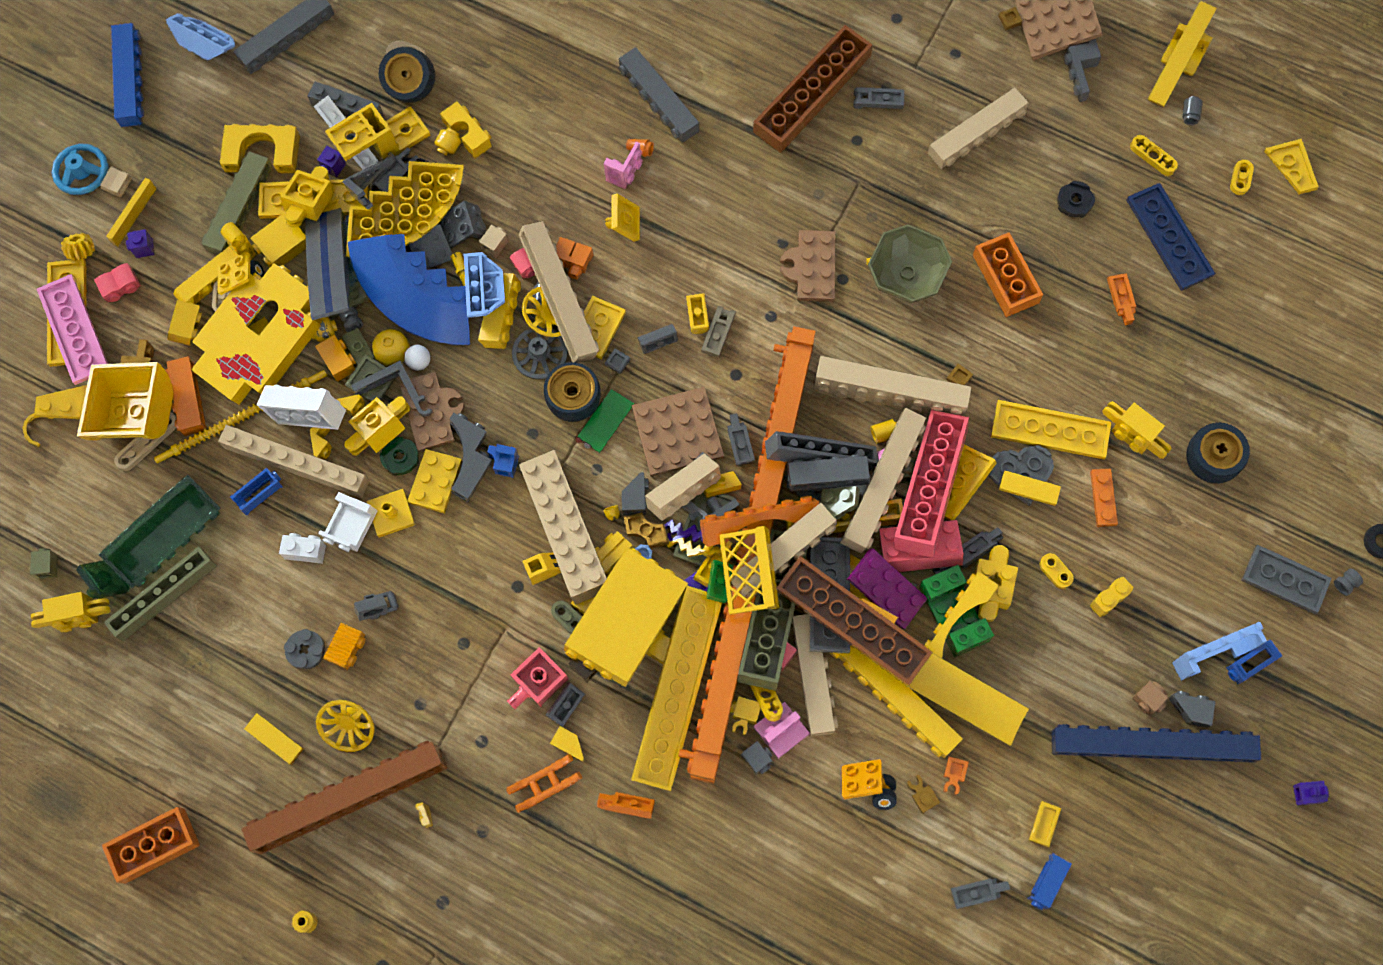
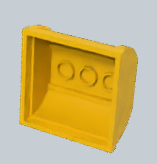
M158 362L91 365L77 436L89 441L102 438H160L167 431L174 394L171 380L162 365Z

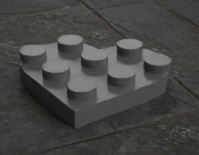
M1039 445L1025 447L1019 453L1013 450L997 452L992 457L996 460L997 464L988 476L999 487L1004 470L1046 482L1054 469L1052 455L1046 448ZM1012 494L1029 506L1033 502L1032 499Z

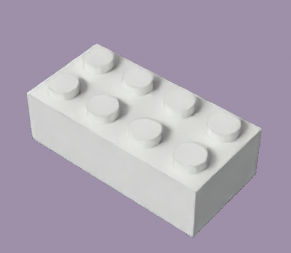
M265 385L257 403V406L277 424L338 430L346 412L340 401L323 388L317 390L309 387L297 388L294 386Z

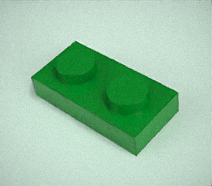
M714 560L711 564L706 598L726 603L728 599L723 562Z

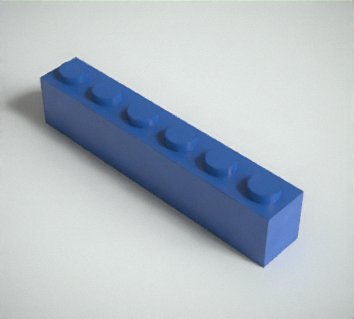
M133 23L112 25L114 118L120 127L142 125L144 111L141 107L143 94L140 90V86L143 85L140 76L142 65L139 60L141 55V48L138 40H141L140 32L136 30Z

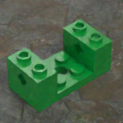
M958 565L923 580L919 587L921 593L927 598L926 603L937 625L939 623L944 624L947 619L944 615L950 606L953 608L956 606L958 601L955 599L960 591H965L964 586L967 581ZM973 607L957 619L945 641L955 658L990 642L994 634L986 618L980 620Z

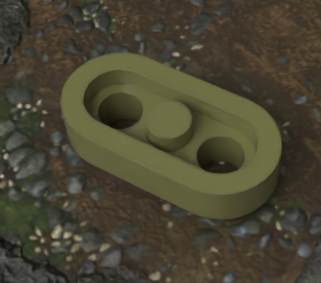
M557 601L551 608L554 619L572 634L575 629L572 628V624L575 622L579 623L582 617L565 601ZM560 609L565 610V613L563 615L558 614V611Z

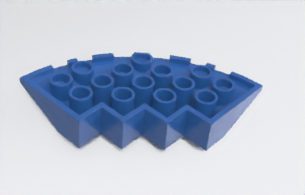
M404 234L383 235L347 242L351 263L360 285L367 297L388 319L409 333L433 342L436 341L450 345H470L465 286L447 287L446 269L427 270L425 251L406 252Z

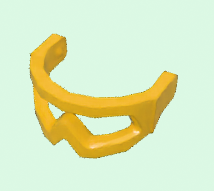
M33 413L24 421L23 433L29 444L40 447L41 444L33 441L27 434V425L34 419L39 418L35 417Z

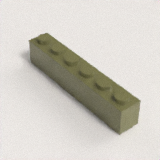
M248 152L247 156L243 158L240 170L235 174L231 187L226 191L223 203H220L215 218L211 220L208 232L202 238V245L207 252L218 255L229 246L220 233L225 224L233 222L240 230L242 229L259 195V184L266 182L273 168L268 158L252 152Z
M197 547L107 619L104 624L116 638L124 642L216 568L217 565L203 549Z

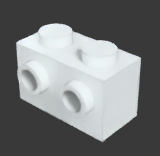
M290 533L289 536H282L279 554L286 560L323 564L326 544L318 536L309 535L306 538L301 537L299 534Z

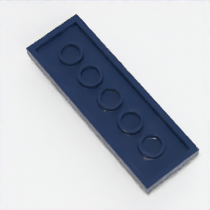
M1160 183L1127 197V203L1181 291L1215 275L1214 270Z

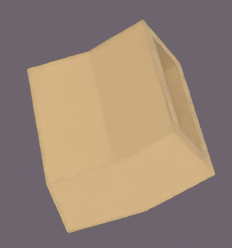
M110 167L100 186L102 190L122 198L132 178L129 174Z

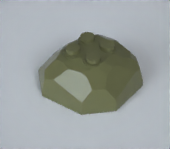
M907 224L883 232L868 263V267L878 291L903 301L914 303L937 295L952 264V260L942 238Z

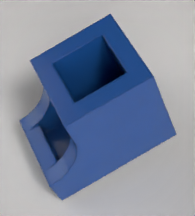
M497 444V447L489 445L487 453L494 460L493 470L495 474L514 478L519 460L516 448Z

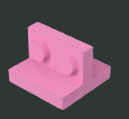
M785 702L782 703L783 712L780 720L772 722L763 718L753 726L778 759L810 734L800 722L801 717L796 711L793 713Z

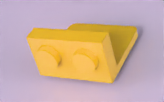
M1182 23L1178 25L1161 59L1163 64H1167L1187 25ZM1203 33L1183 73L1190 76L1194 75L1213 37Z

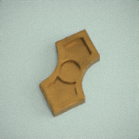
M642 512L624 517L629 537L637 536L645 539L651 549L669 544L664 524L648 522Z

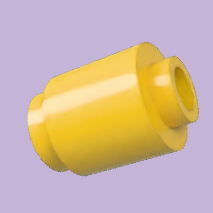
M308 911L296 913L292 920L294 929L302 933L312 932L318 923L316 915Z

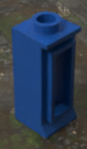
M266 468L231 495L230 498L247 516L250 511L279 488L283 487L279 483L281 478L275 471L271 473ZM267 482H271L269 486H267L264 490L258 493L250 501H245L248 497H250L253 493H255Z
M1270 639L1226 669L1228 670L1229 677L1234 682H1237V684H1240L1283 655ZM1265 649L1271 658L1246 673L1241 664Z
M1054 853L1049 855V860L1046 861L1030 893L1032 896L1027 898L1032 901V906L1039 910L1051 907L1070 869V862Z

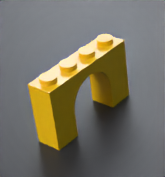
M225 125L220 165L224 172H238L242 166V160L247 149L256 142L269 141L275 144L273 165L277 172L295 173L300 134L296 126Z

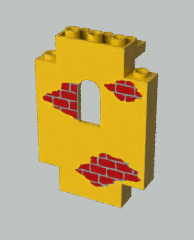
M273 263L263 277L257 273H254V275L250 274V281L229 293L192 341L204 351V354L191 370L238 405L241 404L252 388L262 394L265 385H276L321 327L316 322L317 319H311L308 285L305 286L303 284L304 280L296 274L291 276L289 274L291 271L284 265L279 267ZM267 302H277V313L260 335H257L248 328L249 324Z

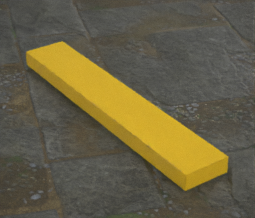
M1202 1L1199 2L1149 95V101L1162 107L1165 106L1217 8Z

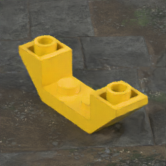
M359 394L337 399L346 409V413L353 417L365 407V401ZM312 427L310 435L313 454L317 458L327 459L331 454L332 446L322 437L326 436L330 429Z

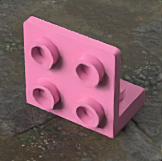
M635 143L624 164L618 160L606 158L604 170L607 182L626 189L627 185L632 183L636 169L639 170L643 162L641 159L640 143Z

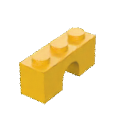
M455 102L440 113L442 121L447 128L455 132L459 130L469 131L462 137V142L467 151L476 159L492 147L490 142L491 136L486 130L483 131L480 128L481 125L475 117L471 118L468 109L464 105L461 106L458 102Z

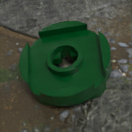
M395 437L380 452V461L383 467L395 476L407 474L419 464V452L416 445L411 440L404 439L403 437ZM396 453L404 454L403 459H395L397 457Z

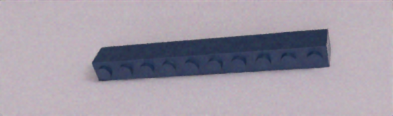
M1067 724L1057 725L1052 730V755L1251 763L1261 760L1260 735H1253V732H1240V735L1232 734V731H1220V734H1212L1211 730H1200L1199 733H1192L1190 729H1180L1179 732H1171V729L1162 728L1159 731H1151V728H1138V731H1134L1130 727H1118V730H1110V726H1098V729H1090L1088 725L1070 728V725Z

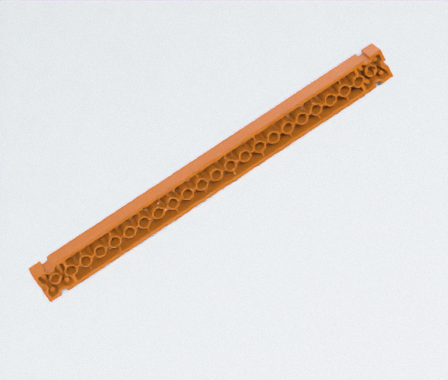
M793 326L792 333L788 332L786 346L774 345L773 351L783 353L782 367L779 370L778 384L775 387L774 401L771 404L770 418L766 426V436L762 443V455L759 456L757 470L759 473H756L754 478L753 490L755 492L751 491L749 507L759 509L764 504L773 503L778 505L787 462L767 459L765 441L776 431L794 434L816 332L814 330ZM774 519L751 523L747 525V528H743L742 531L765 526L771 534ZM755 534L748 535L743 541L750 548L756 542ZM744 545L739 547L737 556L743 559L749 549ZM752 552L746 562L748 563L756 554ZM737 559V560H736V563H738V565H739V563H740L741 561H740L739 559ZM739 595L733 601L734 609L741 608L746 602ZM756 596L751 600L753 604H755ZM725 603L723 618L726 620L725 622L721 621L719 629L721 641L716 642L714 651L717 659L712 660L710 675L712 680L708 679L705 691L708 698L703 699L701 714H704L703 719L699 718L696 730L699 737L698 739L694 738L692 751L680 749L678 755L679 757L689 759L687 770L690 773L691 779L714 784L753 612L730 615L728 603Z

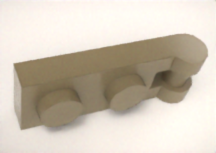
M722 306L717 307L701 349L702 353L720 357L736 311L725 310ZM721 316L726 317L727 320H722L720 318Z

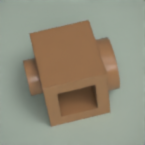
M1149 681L1132 699L1138 703L1141 711L1151 715L1154 712L1160 713L1165 708L1166 704L1164 702L1168 699V694L1160 684Z

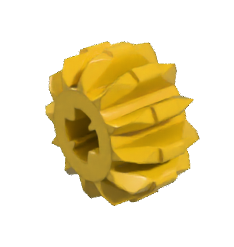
M85 233L70 235L61 242L64 255L72 261L86 259L87 256H91L95 251L92 238Z

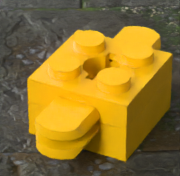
M315 167L311 174L297 170L280 195L283 209L287 211L284 216L288 226L299 227L305 218L317 221L333 196L328 170L325 167Z
M378 397L372 400L348 421L356 433L345 441L346 449L354 456L359 455L368 446L376 453L379 452L406 429L399 420L410 411L408 402L403 397H397L386 406Z
M1113 401L1109 402L1107 407L1102 410L1103 415L1116 424L1112 429L1115 437L1129 444V447L1134 452H1139L1142 455L1148 449L1160 459H1164L1167 453L1171 451V446L1158 436L1165 426L1135 402L1127 411Z
M1002 545L993 547L990 551L989 560L979 558L974 572L975 575L980 572L999 585L988 602L979 604L978 617L980 620L986 618L988 623L994 621L997 617L999 608L1007 610L1010 607L1018 567L1007 565L1009 550Z
M83 592L42 600L43 611L30 615L31 620H34L31 622V626L33 628L52 626V628L60 632H69L75 627L88 628L92 626L91 624L98 623V615L111 612L108 606L110 601L104 598L94 600Z

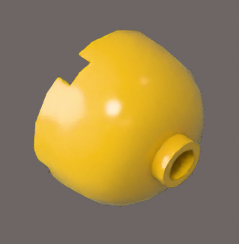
M394 329L383 330L377 334L372 344L374 357L385 367L401 361L403 364L405 352L410 348L409 341L405 335Z

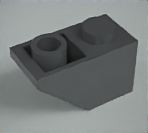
M640 472L621 492L623 515H634L641 512L643 515H646L645 490H649V479L645 478L644 472Z
M1177 691V693L1170 696V702L1186 724L1204 728L1212 726L1215 701L1209 700L1207 696L1198 695L1197 697L1189 696V693Z

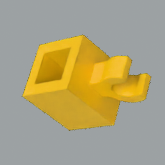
M738 697L737 701H733L730 712L734 713L733 719L739 721L734 723L732 732L735 733L736 728L741 726L744 729L743 735L745 736L748 730V723L756 725L761 710L758 702L743 697Z

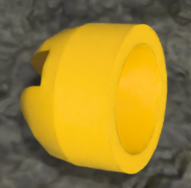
M618 505L610 506L603 510L608 520L613 521L614 516L616 519L619 518L620 510Z

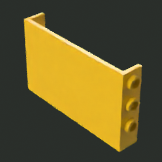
M628 547L564 645V651H566L565 654L572 659L577 658L581 660L588 669H596L601 672L600 675L605 679H612L624 687L631 680L688 585L687 582L675 576L676 574L672 570L663 569L658 566L659 564L655 560L646 559L641 556L642 554L638 550L629 549Z

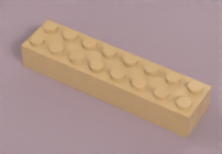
M820 356L814 390L820 394L831 393L839 398L850 397L855 398L858 402L869 401L878 406H892V408L897 410L908 408L918 414L927 413L929 415L931 410L964 416L971 393L970 386Z
M555 450L519 464L574 604L577 605L595 597L607 577Z

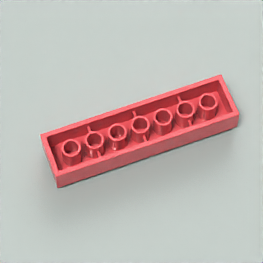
M931 410L896 530L895 550L934 558L968 432L969 417Z

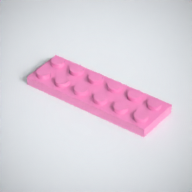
M70 274L37 288V292L71 380L77 385L89 379L91 365L108 364L75 278Z

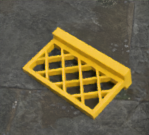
M765 526L756 527V529L719 535L729 614L779 608L769 529ZM755 534L756 542L750 548L743 541L748 535ZM734 538L738 541L732 551L726 547L725 539ZM741 544L749 549L743 559L735 554ZM752 552L758 556V562L754 568L746 562ZM732 556L741 561L734 571L728 564ZM743 564L752 569L746 579L737 574ZM755 572L761 577L757 587L748 582ZM735 575L743 580L737 591L731 587V581ZM746 584L755 589L748 599L740 594ZM757 592L763 596V605L756 606L751 602ZM739 595L746 602L741 608L734 609L733 601Z

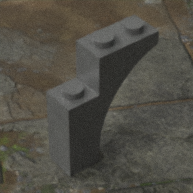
M453 412L450 417V424L461 440L463 463L451 493L469 502L491 466L490 456L482 451L477 452L487 436V431H485V427L481 424L469 422L465 415L461 413L457 415Z

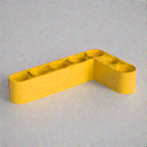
M233 222L225 224L220 231L229 246L174 290L173 295L177 300L196 305L213 291V286L218 281V266L245 252L250 254V261L254 258L256 251L244 233Z

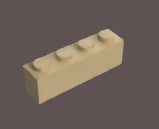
M706 454L701 455L645 495L647 508L663 521L673 515L679 508L687 505L694 497L702 494L712 484L717 483L721 479L720 466Z

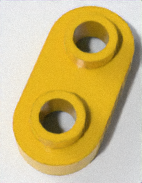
M1248 160L1238 161L1233 169L1230 189L1236 195L1246 194L1251 186L1254 166Z
M1049 553L1042 557L1039 565L1044 574L1057 588H1068L1073 583L1074 577L1072 572L1055 554ZM1052 560L1054 565L1050 566L1047 561ZM1061 575H1065L1067 580H1062Z

